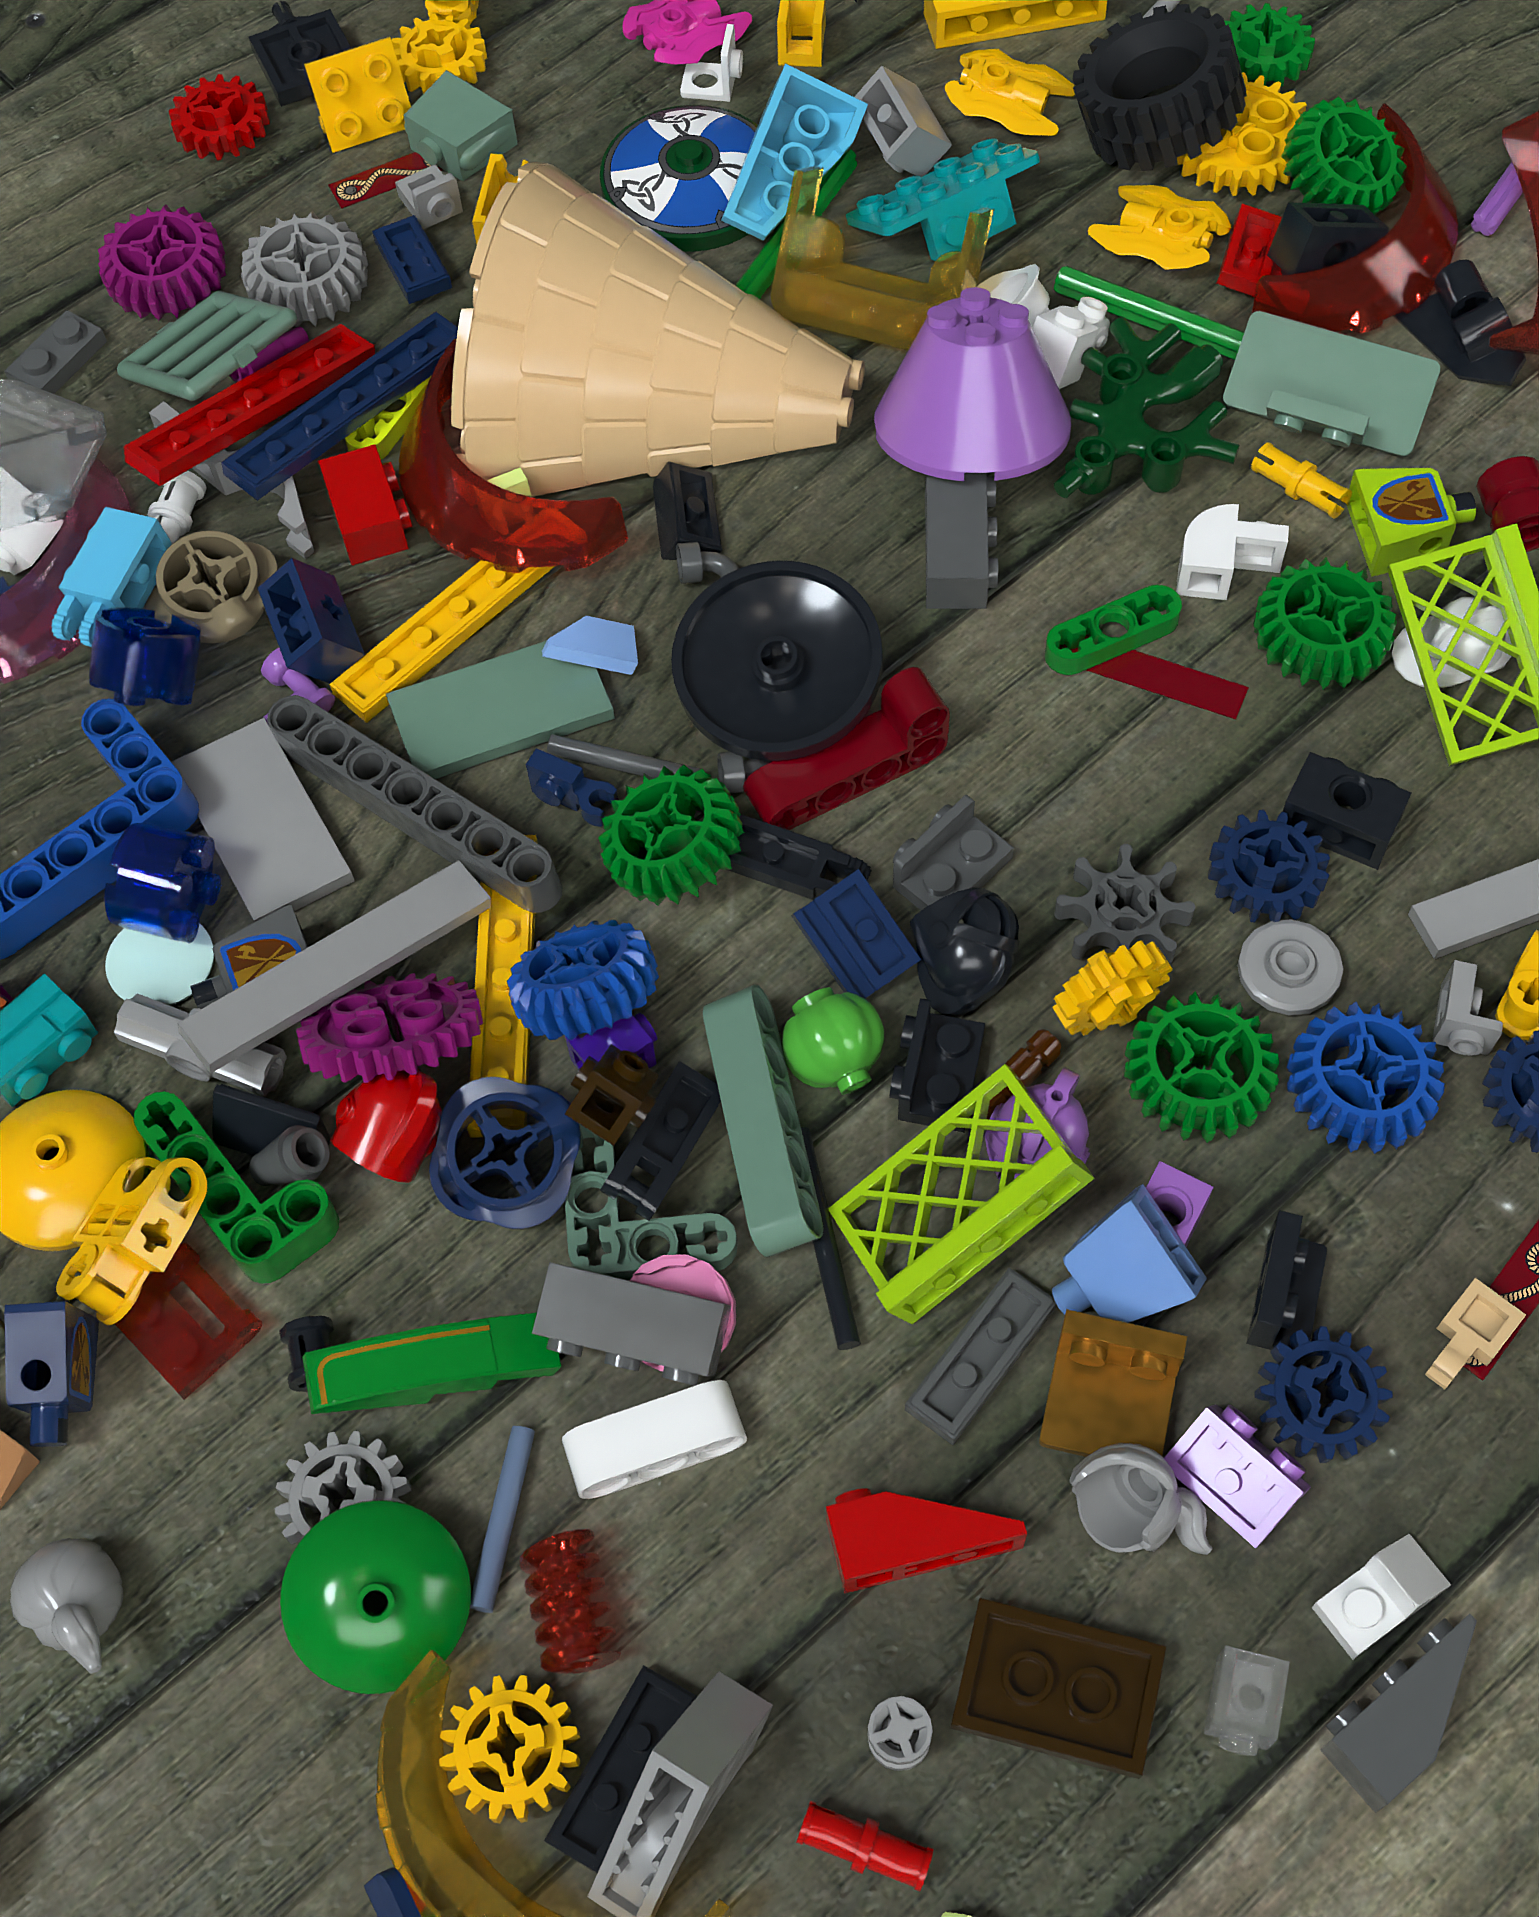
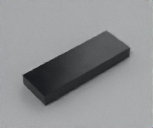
M643 1665L544 1841L598 1874L652 1750L697 1696Z

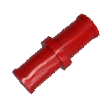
M811 1800L796 1841L798 1844L808 1845L851 1862L850 1870L863 1874L866 1868L912 1886L914 1890L919 1892L924 1884L934 1850L931 1847H923L878 1829L879 1821L867 1817L866 1822L862 1823L819 1806Z

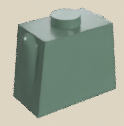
M447 70L404 114V128L409 138L411 150L420 154L430 165L436 164L461 181H465L487 166L491 153L504 154L518 144L512 109Z

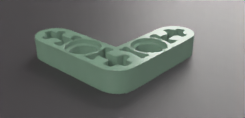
M580 1124V1148L583 1147V1139L594 1138L595 1144L598 1147L594 1148L596 1172H585V1162L579 1149L571 1173L570 1189L565 1199L568 1254L572 1267L630 1280L642 1264L649 1262L637 1254L638 1245L643 1239L652 1235L661 1236L670 1244L667 1255H680L677 1234L685 1233L687 1255L710 1263L717 1271L725 1269L733 1262L737 1255V1235L734 1225L720 1214L703 1213L650 1219V1221L644 1219L620 1222L618 1195L615 1200L608 1196V1202L599 1212L585 1213L579 1210L576 1206L579 1194L589 1188L601 1189L616 1165L615 1147ZM588 1229H599L602 1249L608 1253L602 1255L600 1265L591 1266L588 1257L582 1256L590 1253ZM710 1231L716 1232L718 1240L725 1241L718 1243V1252L713 1254H707L704 1245L699 1244L704 1242L705 1233Z

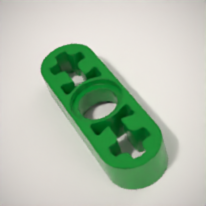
M1151 585L1054 626L1047 635L1045 661L1055 672L1073 675L1172 633L1178 626L1182 608L1181 598L1175 590L1168 586ZM1150 607H1153V608L1155 609V610H1152V611L1148 612V609H1149ZM1166 610V614L1162 615L1160 613L1161 611ZM1108 622H1116L1124 626L1127 633L1120 637H1110L1102 633L1099 627ZM1065 644L1068 647L1060 649V645ZM1078 647V651L1075 653H1072V651L1070 650Z

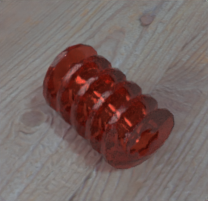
M574 1529L549 1536L526 1549L519 1559L520 1569L526 1574H530L525 1580L524 1588L528 1596L535 1598L530 1605L529 1613L530 1618L535 1622L541 1623L535 1630L534 1637L538 1645L546 1647V1650L540 1655V1666L547 1672L566 1674L588 1672L615 1662L621 1655V1652L601 1650L600 1644L614 1637L616 1629L612 1626H596L595 1620L608 1613L611 1607L609 1602L590 1600L591 1594L605 1586V1580L602 1577H585L584 1571L595 1566L600 1561L599 1554L580 1553L579 1547L594 1539V1532L590 1529Z

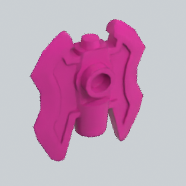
M653 0L648 4L629 7L623 19V34L629 40H635L637 36L643 35L644 46L648 50H655L654 61L675 65L698 63L705 52L716 46L723 45L727 24H734L735 42L740 39L752 22V15L744 11L721 17V9L716 0Z

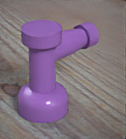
M280 648L275 649L265 659L261 673L271 684L275 686L287 685L294 692L290 696L298 695L304 697L327 712L332 708L335 696L327 688H319L305 674L287 668ZM267 713L263 718H265V720H266V722H267V724H268V721H267L268 713Z

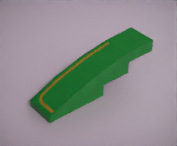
M537 1313L455 1322L386 1334L306 1352L302 1358L311 1414L426 1404L435 1394L489 1390L493 1388L498 1380L553 1376L561 1368L559 1352L546 1349L549 1338L532 1334Z

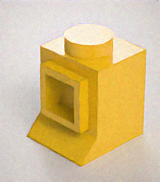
M780 0L777 19L778 66H784L786 63L790 66L822 67V51L826 27V0ZM792 36L813 37L812 40H792Z

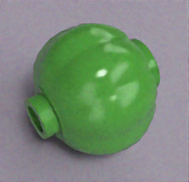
M830 987L814 991L798 1000L792 1006L795 1016L786 1022L782 1038L785 1062L792 1074L802 1083L814 1088L838 1087L842 1095L854 1092L868 1084L872 1080L868 1071L880 1057L884 1044V1027L874 1006L863 997L851 992L834 994Z

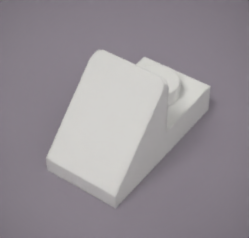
M1408 1534L1372 1556L1363 1568L1318 1600L1312 1609L1351 1659L1354 1660L1448 1589L1451 1584L1413 1537Z

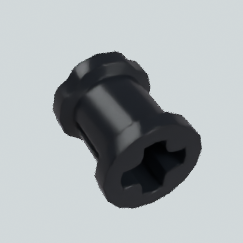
M306 1316L284 1324V1327L279 1330L280 1340L288 1344L292 1373L289 1374L287 1380L291 1390L308 1392L302 1357L306 1352L331 1347L329 1335L334 1330L331 1318L326 1316Z

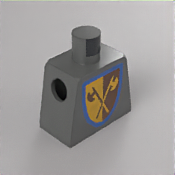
M291 904L276 910L215 943L212 950L221 975L190 986L197 1008L203 1009L309 947Z

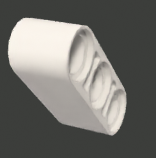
M724 1380L702 1383L582 1424L568 1431L562 1437V1443L578 1495L582 1499H593L609 1495L719 1457L741 1447L747 1440L729 1384Z

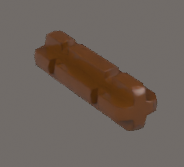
M1045 1029L1038 1030L1026 1042L1028 1046L1020 1048L1005 1063L1013 1069L1025 1087H1029L1039 1077L1043 1066L1048 1067L1060 1055L1062 1046L1060 1041ZM1008 1086L990 1100L987 1120L990 1119L996 1106L1001 1103L1004 1104L1013 1094Z

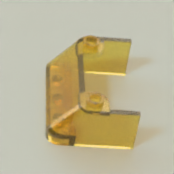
M811 166L796 169L794 171L771 290V302L775 311L786 319L908 351L927 318L929 308L951 299L960 298L962 290L976 287L994 209L983 207L969 213L961 251H951L941 255L932 266L929 283H924L842 262L845 249V237L842 229L830 219L814 216L824 168Z

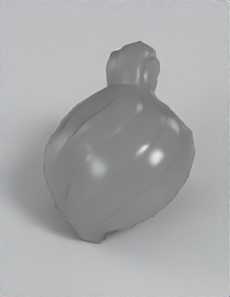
M1117 1443L1101 1447L1085 1457L1073 1468L1069 1481L1073 1486L1072 1492L1075 1493L1077 1498L1079 1516L1087 1533L1102 1547L1118 1553L1142 1549L1155 1552L1166 1542L1173 1529H1175L1181 1543L1190 1551L1202 1555H1208L1212 1551L1213 1547L1209 1544L1206 1537L1207 1514L1205 1506L1200 1498L1191 1490L1177 1487V1481L1172 1468L1156 1451L1140 1444Z
M71 1538L52 1541L42 1546L16 1571L10 1589L13 1617L21 1626L33 1629L38 1640L43 1645L52 1647L55 1650L67 1651L90 1674L96 1673L102 1668L99 1637L108 1630L122 1605L123 1588L121 1575L108 1554L102 1550L100 1545L94 1542L87 1541V1539Z

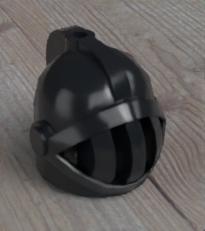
M975 887L957 891L925 907L910 921V929L916 941L917 954L921 958L917 962L919 981L926 999L931 1000L932 1009L941 1014L960 1016L976 1009L982 1002L995 995L1005 986L1011 974L1014 954L1017 953L1019 947V924L1012 908L998 894L985 888Z

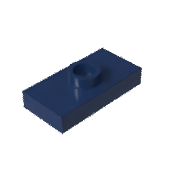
M415 215L372 231L379 251L409 304L452 288L449 274Z

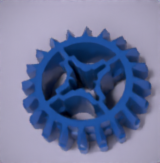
M596 920L583 927L573 925L571 930L563 933L555 931L554 937L547 941H538L536 949L524 952L521 955V962L516 963L511 968L512 975L507 980L510 990L509 996L517 1018L521 1019L524 1028H530L534 1036L546 1035L549 1040H556L563 1035L568 1040H573L582 1033H588L590 1036H593L594 1032L600 1028L608 1027L612 1029L613 1023L621 1018H631L632 1009L641 1008L647 1004L646 997L656 991L655 981L659 978L656 969L658 964L648 940H645L641 930H635L631 923L619 925L616 920H609L600 925Z
M1354 1002L1352 1005H1349L1346 1015L1334 1006L1331 1010L1327 1011L1324 1020L1315 1017L1309 1022L1306 1033H1301V1035L1297 1036L1293 1045L1294 1053L1290 1055L1287 1062L1288 1072L1292 1073L1287 1082L1288 1092L1298 1095L1294 1102L1295 1112H1312L1307 1122L1309 1130L1319 1128L1322 1125L1329 1130L1326 1135L1328 1144L1335 1142L1339 1135L1348 1138L1347 1145L1350 1153L1359 1148L1361 1141H1366L1375 1154L1382 1150L1385 1140L1397 1149L1404 1145L1408 1137L1407 1135L1414 1138L1419 1136L1426 1126L1425 1121L1428 1122L1435 1117L1439 1109L1436 1101L1441 1099L1445 1090V1083L1439 1081L1444 1072V1062L1432 1059L1436 1052V1042H1419L1418 1040L1423 1032L1421 1024L1409 1029L1402 1026L1404 1018L1402 1011L1394 1014L1391 1019L1383 1017L1380 1003L1373 1006L1369 1014H1364L1358 1003ZM1345 1046L1349 1047L1346 1059L1336 1060L1332 1066H1321V1059L1335 1049ZM1369 1079H1372L1374 1081L1373 1085L1371 1084V1081H1368ZM1408 1088L1407 1100L1395 1107L1382 1110L1381 1103L1385 1095L1394 1094L1396 1089Z

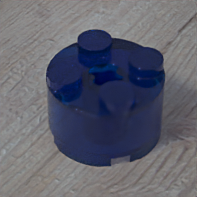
M127 607L104 609L101 616L95 615L88 674L89 684L97 688L113 691V700L123 705L142 706L145 705L146 698L161 699L176 705L191 704L195 690L202 628L189 619L173 614L171 624L156 619L155 610Z
M151 823L131 824L120 837L110 861V866L119 867L116 885L106 883L105 910L110 923L132 931L189 944L192 943L198 933L200 917L205 905H214L220 893L221 877L218 874L212 873L215 850L214 839Z

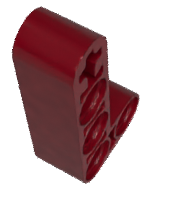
M918 667L904 669L889 679L883 687L881 710L864 717L844 738L812 755L792 760L772 761L760 767L748 776L744 782L743 790L763 822L791 830L938 757L948 743L949 708L922 669Z

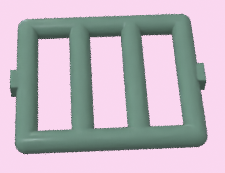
M215 291L175 322H169L156 332V336L122 360L117 366V373L123 379L189 401H196L238 368H244L255 360L260 351L291 329L297 323V314L290 308L223 291Z

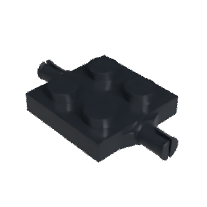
M280 1L282 10L278 2H276L272 6V13L278 23L269 30L248 37L252 51L281 107L314 95L304 64L352 49L331 9L310 16L295 17L286 1Z

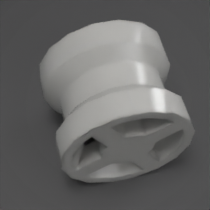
M904 1696L890 1697L879 1703L870 1716L867 1734L869 1749L875 1760L885 1768L895 1771L910 1770L920 1764L928 1754L933 1733L931 1718L925 1708L911 1698ZM891 1740V1741H893L894 1743L899 1744L900 1747L897 1746V1745H894L892 1742H887V1743H885V1741Z

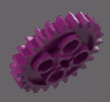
M411 973L402 981H396L393 976H388L383 984L378 985L370 980L366 981L364 989L349 991L345 996L339 997L327 1004V1006L312 1013V1016H307L300 1020L302 1027L296 1029L303 1063L309 1064L312 1073L322 1071L323 1078L325 1079L340 1074L342 1082H347L357 1075H361L363 1082L368 1083L379 1074H384L387 1080H393L396 1073L402 1070L415 1075L418 1071L417 1066L422 1064L437 1067L439 1066L438 1058L440 1056L457 1057V1047L471 1046V1037L481 1034L479 1025L483 1024V1018L476 990H469L467 982L455 984L454 977L452 976L437 981L436 974L433 973L423 979H416L415 973ZM384 1011L387 1012L388 1016L390 1017L393 1033L395 1035L397 1042H395L392 1036L390 1035L387 1018L385 1017Z

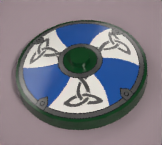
M709 105L674 106L642 116L620 131L604 153L600 166L602 198L640 225L649 227L683 252L710 250L736 242L749 234L721 221L758 124L734 111Z

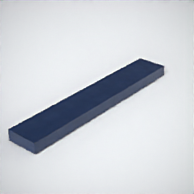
M435 311L222 461L223 475L258 501L454 360L458 327Z

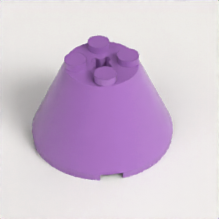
M972 287L962 290L960 298L945 301L928 309L926 320L876 407L874 414L876 439L881 448L891 458L914 471L937 478L964 481V473L994 472V481L1036 471L1051 463L1064 451L1070 439L1071 417L1028 320L1029 310L1025 306L991 298L988 290Z

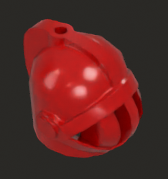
M418 1069L415 1075H411L405 1070L398 1071L393 1080H387L384 1074H379L368 1083L362 1081L338 1103L336 1111L337 1128L330 1141L341 1152L369 1171L397 1182L410 1183L414 1181L424 1158L433 1152L437 1142L436 1133L439 1129L442 1109L436 1094L437 1084L435 1080Z

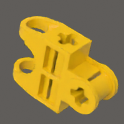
M136 1157L124 1162L100 1193L73 1237L72 1242L80 1246V1248L63 1269L56 1286L57 1294L65 1300L75 1298L95 1310L97 1319L105 1325H113L121 1320L136 1302L142 1285L150 1271H165L192 1225L207 1193V1178L201 1166L192 1159L182 1157L169 1158L162 1162L151 1157ZM143 1166L149 1168L151 1172L137 1188L131 1190L133 1173ZM181 1167L190 1176L191 1188L184 1199L175 1201L168 1195L171 1185L170 1175L176 1168ZM97 1221H102V1222H106V1224H101V1223H96V1222H97ZM155 1243H157V1244H166V1245H165V1246H156ZM125 1293L124 1296H123V1298H122L121 1296H119L118 1294Z

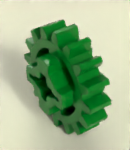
M1265 3L1263 9L1256 11L1249 4L1246 5L1244 15L1234 10L1231 12L1230 21L1224 20L1225 25L1229 24L1241 71L1246 73L1248 82L1251 80L1255 81L1262 75L1264 76V86L1269 81L1274 83L1279 81L1282 87L1285 77L1296 81L1299 79L1300 70H1308L1315 38L1311 37V25H1301L1303 17L1301 14L1289 17L1287 16L1288 7L1283 6L1276 12V10L1271 9L1269 3Z

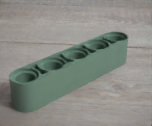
M754 984L706 1004L703 1007V1020L750 1235L759 1252L765 1257H771L821 1238L823 1235V1223L774 1011L763 989L759 985Z

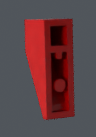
M868 1488L842 1493L835 1498L836 1504L826 1506V1523L844 1594L1023 1549L1027 1537L1024 1521L887 1491L872 1495L871 1490Z

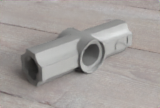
M137 993L133 998L126 999L118 1011L114 1034L119 1041L165 1058L170 1066L190 1078L207 1082L211 1077H214L235 1087L237 1086L266 1097L269 1092L275 1091L283 1077L287 1056L283 1049L266 1042L210 1074L179 1034L177 1024L201 1010L200 1008H193L190 1013Z

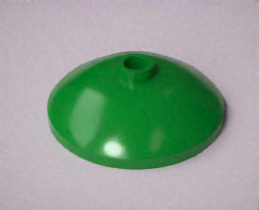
M361 1501L342 1507L325 1516L298 1543L288 1562L282 1581L281 1616L292 1648L300 1660L315 1675L343 1690L363 1694H382L416 1684L434 1672L449 1657L459 1642L467 1623L471 1603V1585L467 1563L459 1545L451 1533L437 1519L417 1507L398 1501ZM378 1590L387 1596L388 1605L383 1611L371 1613L364 1607L363 1598L370 1591Z

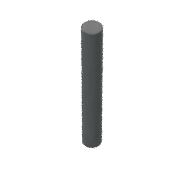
M555 734L550 736L547 746V753L557 757L639 776H644L645 773L653 779L659 776L663 766L672 770L675 774L683 765ZM685 765V766H687L689 769H692L693 772H696V771H698V770L701 769V768H697V767H692V766Z

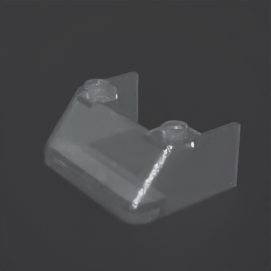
M0 380V531L34 521L43 523L58 521L64 517V512L73 507L107 436L104 414L102 412L18 380Z

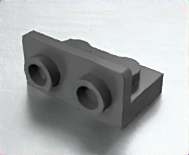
M964 795L954 806L947 804L942 807L933 817L929 829L917 840L910 838L905 841L894 855L893 888L920 910H923L942 897L972 887L982 888L1013 858L1014 847L974 816L975 801L968 795Z

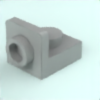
M1454 960L1441 984L1432 1042L1448 1046L1450 1050L1461 1055H1488L1502 1034L1503 1023L1498 1020L1477 1016L1483 994L1482 988L1474 986L1477 965Z

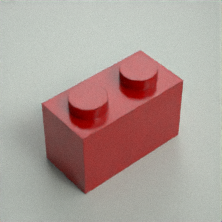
M375 444L318 460L351 565L409 549L403 529L412 527L404 498L398 500L393 498L392 492L400 490L391 461L382 464Z

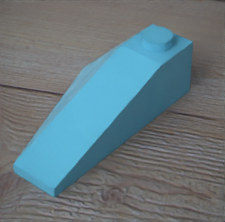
M785 63L764 109L721 221L764 241L851 147L868 104Z

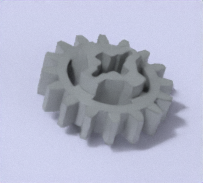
M353 1431L347 1444H342L335 1432H330L327 1436V1448L319 1451L309 1441L304 1444L309 1458L303 1464L296 1460H288L286 1465L295 1476L292 1482H277L276 1485L277 1491L288 1499V1502L274 1509L276 1516L282 1522H291L282 1533L290 1544L300 1542L311 1529L306 1518L305 1508H311L313 1512L321 1513V1520L337 1510L333 1505V1500L344 1499L348 1489L352 1491L355 1497L353 1500H343L340 1508L368 1500H392L406 1503L398 1499V1497L412 1490L411 1484L406 1477H395L403 1469V1465L396 1454L385 1458L387 1448L381 1440L377 1438L366 1449L365 1439L359 1431ZM366 1466L373 1469L379 1475L382 1491L376 1490L374 1486L365 1485L368 1476L365 1472Z

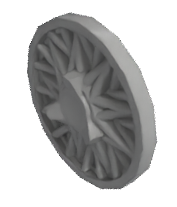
M1292 919L1280 920L1279 922L1271 921L1255 929L1243 943L1237 964L1241 984L1249 996L1267 1010L1288 1016L1310 1014L1327 1005L1338 991L1343 973L1340 952L1330 937L1311 924Z

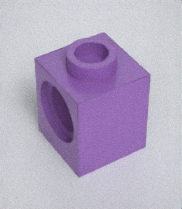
M1159 1161L1146 1189L1160 1210L1171 1212L1178 1218L1180 1224L1172 1227L1185 1247H1187L1206 1209L1213 1186Z

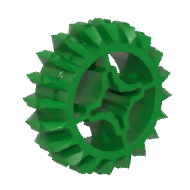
M1339 96L1329 102L1323 99L1320 103L1315 104L1308 111H1304L1284 140L1286 146L1281 157L1288 163L1283 174L1294 178L1290 190H1299L1303 194L1302 203L1364 205L1376 215L1393 201L1392 198L1404 183L1401 176L1407 165L1400 159L1405 149L1394 143L1398 132L1388 131L1384 126L1386 118L1378 120L1374 117L1372 106L1362 110L1356 99L1346 104Z
M1327 557L1316 567L1306 558L1299 565L1298 570L1287 565L1284 571L1281 572L1280 577L1272 576L1271 581L1266 586V590L1259 596L1256 606L1257 612L1253 627L1255 628L1254 632L1258 634L1256 639L1258 649L1267 651V665L1282 663L1281 671L1283 678L1296 673L1300 675L1302 686L1310 679H1315L1319 681L1322 690L1330 684L1331 680H1335L1342 688H1345L1351 682L1352 677L1363 682L1371 669L1377 670L1383 663L1387 651H1390L1395 638L1393 633L1397 624L1396 614L1391 612L1393 608L1392 597L1382 595V581L1368 583L1367 570L1364 569L1358 573H1353L1349 571L1347 560L1340 567L1331 566ZM1302 604L1304 605V607L1297 609V613L1286 615L1291 609ZM1363 632V635L1359 638L1346 642V639L1351 638L1352 633Z
M684 764L675 774L672 770L663 766L659 776L654 779L644 773L643 784L637 788L626 785V798L624 800L611 801L615 814L602 818L605 832L598 839L603 849L601 853L603 863L609 872L612 873L611 877L620 888L623 887L631 896L636 897L639 901L648 898L649 901L654 902L657 906L666 897L679 905L683 893L688 891L699 898V886L706 882L717 885L715 875L717 871L732 870L731 860L728 855L741 851L740 841L737 837L743 834L744 831L742 822L739 819L741 815L738 804L730 796L726 786L719 782L717 778L713 779L703 769L693 772L692 769H689ZM696 811L704 812L703 821H695ZM640 848H646L648 851L645 860L639 859Z
M1195 991L1189 996L1185 1006L1174 995L1171 999L1167 1000L1165 1010L1154 1005L1148 1011L1147 1022L1139 1020V1023L1135 1025L1132 1034L1134 1039L1127 1043L1125 1050L1126 1059L1129 1061L1125 1063L1124 1077L1126 1080L1133 1081L1129 1089L1131 1100H1145L1141 1109L1143 1118L1157 1113L1161 1115L1159 1123L1161 1132L1169 1129L1173 1123L1181 1126L1180 1136L1183 1141L1190 1138L1193 1129L1201 1131V1135L1206 1143L1214 1139L1216 1128L1229 1139L1236 1135L1238 1123L1249 1129L1256 1122L1257 1112L1263 1113L1268 1109L1272 1100L1270 1094L1275 1092L1279 1082L1278 1075L1274 1073L1279 1065V1054L1270 1052L1273 1044L1272 1033H1257L1261 1024L1259 1015L1246 1020L1240 1017L1243 1010L1241 1002L1233 1005L1230 1010L1221 1007L1222 1000L1219 993L1212 997L1210 1004H1202L1199 995ZM1162 1047L1171 1054L1169 1060L1175 1066L1172 1077L1168 1080L1161 1073L1156 1058L1157 1052ZM1233 1054L1240 1060L1245 1073V1084L1241 1088L1233 1081L1234 1073L1228 1067L1230 1056ZM1191 1064H1197V1068L1194 1066L1192 1069H1190ZM1200 1064L1204 1065L1202 1070L1198 1069ZM1212 1064L1211 1070H1206L1205 1066L1208 1067ZM1192 1096H1198V1097H1202V1098H1204V1099H1199V1098H1195V1097H1192Z

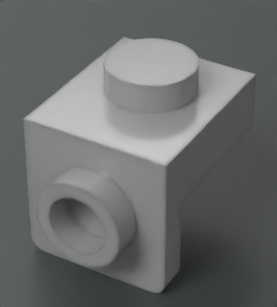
M436 164L395 182L399 198L412 216H416L423 230L463 212L457 180L451 173L443 175Z

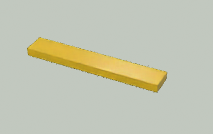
M549 503L534 516V524L528 525L526 522L329 685L333 695L363 721L368 723L389 705L386 693L416 683L586 541L585 529L552 503Z
M525 835L538 844L536 835ZM500 849L490 851L485 856L495 854ZM537 875L530 877L525 882L536 880ZM480 882L482 888L491 897V905L489 909L479 914L475 990L477 998H479L483 1024L479 1025L481 1034L472 1037L470 1082L483 1077H501L528 1085L530 1028H524L521 1019H518L514 1012L507 980L512 975L511 968L516 963L521 962V955L526 951L534 950L535 913L522 909ZM508 1108L490 1111L500 1125L508 1130H519L527 1125V1113ZM473 1120L467 1127L470 1138L483 1137L480 1128L475 1120Z

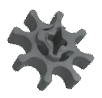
M1129 844L1120 846L1117 859L1118 869L1111 873L1098 872L1092 868L1085 857H1079L1075 862L1073 879L1085 886L1089 892L1082 897L1059 895L1056 899L1054 916L1059 920L1075 918L1084 922L1088 927L1087 931L1074 937L1071 953L1073 958L1077 960L1082 959L1086 952L1094 946H1106L1115 952L1119 946L1125 945L1128 950L1136 942L1142 940L1145 945L1151 941L1155 942L1169 964L1172 963L1177 943L1165 936L1160 928L1171 923L1189 926L1195 911V904L1193 902L1175 903L1167 900L1161 894V890L1173 885L1177 870L1176 864L1166 862L1163 868L1154 875L1140 874L1131 866L1130 860L1133 848Z

